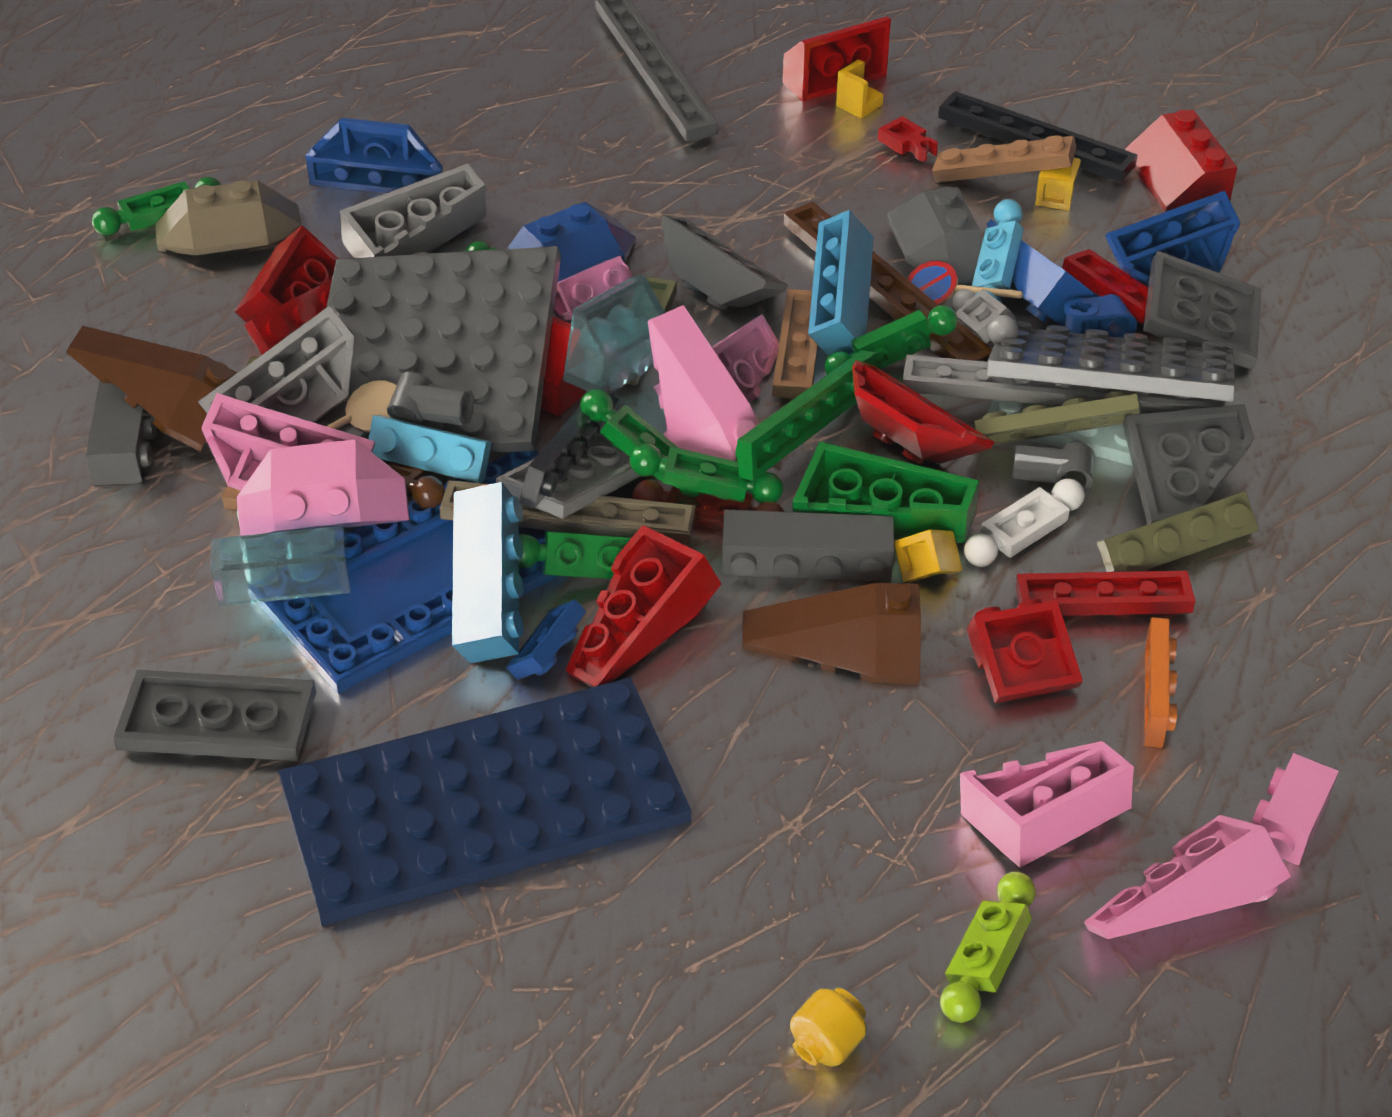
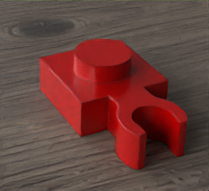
M903 116L878 129V141L901 155L910 151L916 159L922 162L927 161V152L937 156L938 142L926 137L927 130Z

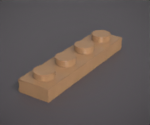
M1055 135L1035 141L1016 140L1010 144L994 146L992 144H983L977 148L961 150L950 148L938 153L932 173L935 183L1066 168L1072 166L1077 147L1074 136L1061 137Z
M787 289L772 397L794 399L813 385L818 345L808 335L812 291Z

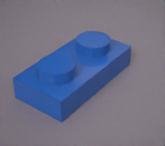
M574 599L549 610L520 648L519 654L514 656L506 668L517 680L534 673L537 676L546 673L556 663L557 657L555 654L559 648L570 642L578 633L579 629L576 625L585 615V609Z

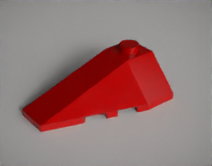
M642 525L616 556L611 567L614 575L607 590H601L597 598L598 611L593 622L584 627L565 671L567 674L591 688L611 683L696 617L722 585L704 554Z

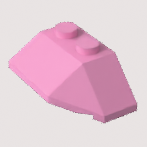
M218 393L201 427L228 487L238 490L243 489L270 449L356 439L371 452H373L375 447V441Z
M356 439L270 449L237 496L241 539L410 520L405 478Z

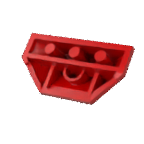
M858 360L855 361L852 366L854 393L862 421L875 428L872 434L876 438L889 445H894L896 442L903 446L902 454L910 460L921 465L924 464L925 460L942 464L992 448L994 440L876 366Z

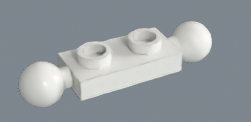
M1062 479L1054 485L1051 495L1039 487L981 524V532L972 535L966 541L964 546L966 559L974 566L985 567L996 559L998 549L1009 558L1019 553L1068 521L1069 512L1079 508L1084 501L1085 493L1082 485L1074 479Z

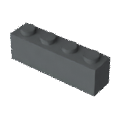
M99 381L86 450V459L93 485L143 483L145 466H151L152 463L149 440L156 437V426L153 425L155 418L140 405L133 408L125 402L126 394L113 383H102L101 381Z
M724 510L722 575L891 582L894 557L893 516Z

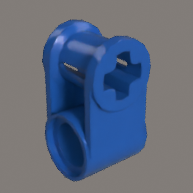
M1109 294L1090 298L1075 297L1068 299L1064 304L1063 310L1066 314L1065 327L1070 328V333L1085 334V331L1088 329H1098L1109 332V337L1124 338V334L1135 333L1137 329L1136 319L1117 295Z

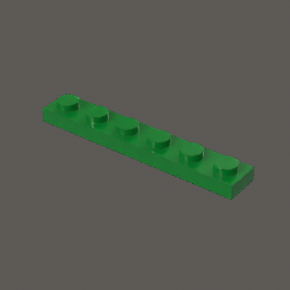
M861 350L737 440L735 452L736 459L738 460L739 478L754 481L855 405L857 400L854 393L852 366L856 360L876 366V352Z

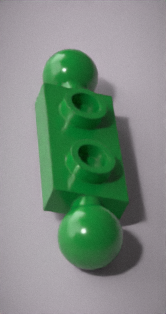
M204 177L196 183L195 188L202 185L217 186L221 185V183L213 177ZM183 181L117 201L119 208L117 211L111 207H101L96 210L92 216V225L99 234L105 236L115 234L120 229L121 224L125 223L131 231L149 228L163 216L184 190L190 188Z
M946 305L934 307L929 312L927 318L920 310L915 311L851 340L853 353L848 354L838 351L829 355L825 361V372L828 375L861 350L876 352V367L879 369L885 368L905 359L906 355H913L931 347L930 334L934 333L939 336H945L952 333L958 323L957 314L951 307Z
M593 389L586 392L580 402L582 413L590 417V421L605 422L606 424L600 433L628 456H630L631 451L637 445L643 443L656 446L664 456H668L670 446L679 448L627 405H624L618 412L613 409L612 399L607 392ZM658 471L652 476L662 482L664 473ZM677 488L682 496L689 499H695L704 494Z
M639 444L631 451L629 457L632 470L640 476H651L658 471L663 472L662 484L675 486L681 490H692L713 495L724 500L730 499L743 502L745 494L748 492L752 494L758 503L771 505L781 498L784 490L782 480L774 473L764 472L754 481L739 478V467L736 461L672 446L669 448L668 456H664L652 444Z
M546 531L545 544H539L533 536L520 534L519 537L523 545V557L519 559V568H529L538 561H543L542 574L612 579L614 573L611 567L614 560L631 538Z

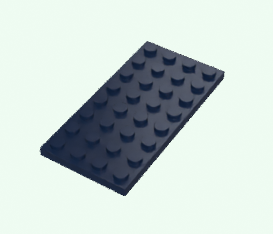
M631 677L278 770L280 783L322 926L691 822V808Z

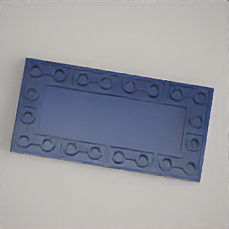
M536 449L535 451L510 452L488 463L485 481L480 484L496 483V478L535 459L539 452ZM457 478V479H455V480H452V481L476 483V482H472V481H468V480H464V479H460V478ZM413 499L408 503L410 520L361 526L349 533L340 535L338 538L312 551L304 553L302 556L276 569L269 570L264 575L247 583L249 594L337 694L452 634L454 521L440 518L441 504L435 508L425 509L417 505ZM518 527L519 535H531L537 539L539 544H545V534L549 530ZM538 561L529 568H519V575L523 583V596L559 576L542 574L543 561Z

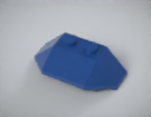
M340 118L305 155L309 185L389 193L443 173L441 163L412 127L405 124Z
M1222 191L1111 231L1105 237L1120 268L1149 287L1151 262L1157 251L1219 273L1230 250L1234 234L1237 233L1241 222L1226 192Z
M582 202L523 225L507 249L558 246L561 254L559 282L617 256H621L624 262L631 252L632 246L636 243V236L614 217L587 202Z

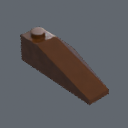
M86 326L81 327L66 351L69 356L102 383H113L126 394L124 401L130 406L136 408L140 405L155 418L153 425L163 433L198 451H201L206 441L201 427L207 416V413L198 401L237 374L236 371L230 369L227 365L205 355Z
M872 583L743 611L742 649L788 661L803 658L821 663L822 670L834 673L837 667L861 673L860 680L872 683L919 684L921 651L919 584Z

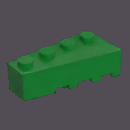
M819 441L792 501L793 512L893 516L894 539H902L932 529L953 531L956 543H965L977 513L979 480Z

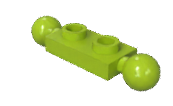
M1022 872L1007 873L999 880L996 892L1000 902L982 900L945 972L950 984L946 986L941 994L940 1006L944 1015L954 1022L964 1023L976 1017L981 1007V997L978 990L997 991L1029 926L1032 916L1028 907L1035 899L1036 888L1032 879Z

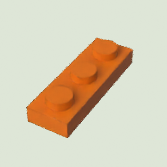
M1151 617L1145 644L1144 746L1163 748L1166 731L1175 730L1177 719V704L1169 703V697L1175 696L1177 671L1169 670V664H1174L1177 639L1169 637V619Z

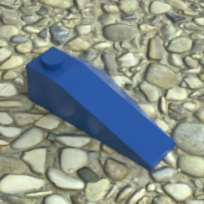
M990 219L986 225L990 228L998 224ZM1021 240L1012 281L1017 291H1022L1023 298L1030 302L1027 310L1041 321L1045 322L1050 317L1058 324L1065 325L1066 314L1063 309L1068 299L1075 297H1099L1064 269Z

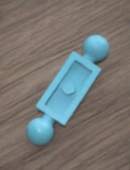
M1005 199L996 205L994 220L998 225L985 229L972 286L1010 289L1024 230L1019 224L1023 217V210L1017 201ZM986 291L987 293H989L991 296H993L995 299H997L999 302L1002 303L1000 296H995V295L992 294L991 292Z

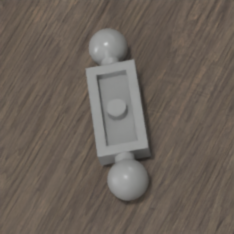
M961 289L954 294L952 306L957 314V318L984 343H988L991 340L994 344H1002V339L1017 338L1019 330L1015 321L1016 318L1005 305L982 289L975 295L976 293L969 289Z

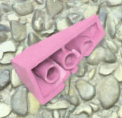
M684 305L648 321L653 362L654 368L659 373L661 387L659 403L660 409H664L667 428L664 436L681 449L731 461L735 460L737 440L759 424L751 405Z
M763 314L712 347L751 405L752 401L757 399L761 392L759 386L763 377L770 373L777 358L779 341ZM659 382L658 384L653 386L658 396L661 395V387Z
M1219 815L1173 846L1172 850L1176 857L1170 862L1162 865L1155 863L1143 872L1146 882L1142 886H1133L1120 891L1087 919L1084 924L1088 931L1106 939H1111L1252 902L1264 901L1272 897L1278 891L1277 886L1289 879L1291 875L1264 826Z

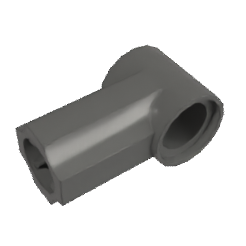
M405 372L400 376L387 407V413L391 418L421 424L422 420L463 426L466 422L469 423L472 418L474 395L471 389L433 384L430 379L419 373Z
M1080 442L1065 444L1060 449L1016 444L1012 479L1056 484L1062 479H1074L1082 485L1086 494L1093 485L1095 454L1091 447Z

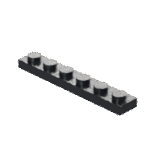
M957 91L952 93L939 106L938 118L951 122L955 126L965 127L979 132L983 136L993 137L1007 143H1012L1016 140H1043L1055 135L1061 137L1074 136L1077 147L1074 158L1081 160L1079 169L1095 173L1107 180L1121 183L1136 167L1138 154Z
M604 377L595 389L607 392L612 399L613 409L617 411L620 398L615 397L619 383ZM579 406L528 466L519 504L535 509L545 496L551 497L558 480L564 481L566 479L571 464H578L583 450L590 449L596 434L601 435L600 431L606 423L603 421H590V417L583 414Z

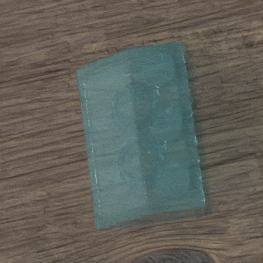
M637 274L573 309L563 381L586 391L600 389L610 394L654 367L648 321L664 314L665 311L645 276Z
M322 527L211 539V573L219 606L350 593L347 527Z

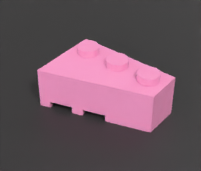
M1099 741L1046 753V761L1020 766L1018 760L1003 763L1002 771L977 776L975 770L960 773L961 815L1021 868L1131 809L1134 766L1106 743Z

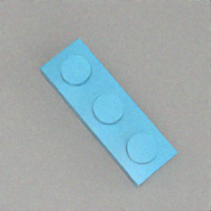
M373 415L369 440L375 441L372 453L382 460L476 483L485 481L492 444L490 441L382 415Z

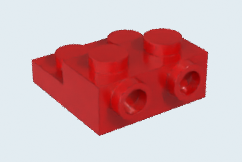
M1031 599L1020 603L1016 608L1001 610L1000 607H988L978 611L970 621L967 633L978 669L984 668L995 704L1078 688L1082 684L1083 678L1057 600L1042 603L1041 599Z

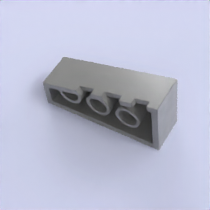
M467 163L340 210L342 243L353 258L411 255L418 251L429 254L486 217V184Z

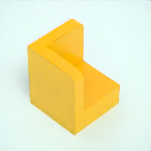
M858 59L838 71L836 106L862 119L883 106L884 94L868 87L867 81L864 80L865 63Z
M1079 158L1073 159L1071 167L1040 171L1035 199L1036 206L1070 211L1075 180L1081 163Z
M930 529L894 541L903 582H914L940 573L955 574L962 571L953 531Z

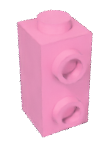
M621 256L599 263L559 281L554 306L555 316L567 321L634 291L631 271L623 263Z
M1293 753L1285 770L1279 767L1276 768L1267 793L1273 796L1270 802L1261 799L1252 823L1265 827L1281 859L1299 866L1330 800L1339 771Z

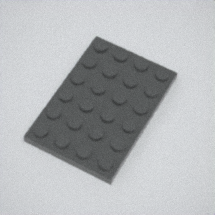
M1016 321L1019 330L1017 338L1002 339V344L995 343L988 359L987 376L1233 402L1234 398L1233 350L1226 349L1225 343L1216 341H1204L1202 347L1186 345L1187 340L1177 337H1165L1163 342L1149 341L1146 335L1138 333H1126L1124 338L1109 337V332L1098 329H1088L1085 331V334L1070 333V328L1065 326L1050 325L1047 326V330L1031 329L1032 325L1030 323Z

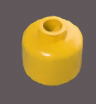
M837 987L834 990L821 988L815 991L790 1020V1030L795 1039L792 1046L795 1052L805 1062L813 1066L817 1065L818 1062L831 1067L842 1064L866 1036L867 1025L864 1020L866 1017L864 1007L851 993Z

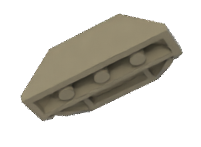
M240 180L232 184L202 185L195 189L184 190L155 223L158 251L166 252L170 250L180 254L202 255L270 245L288 237L302 224L298 204L258 180Z

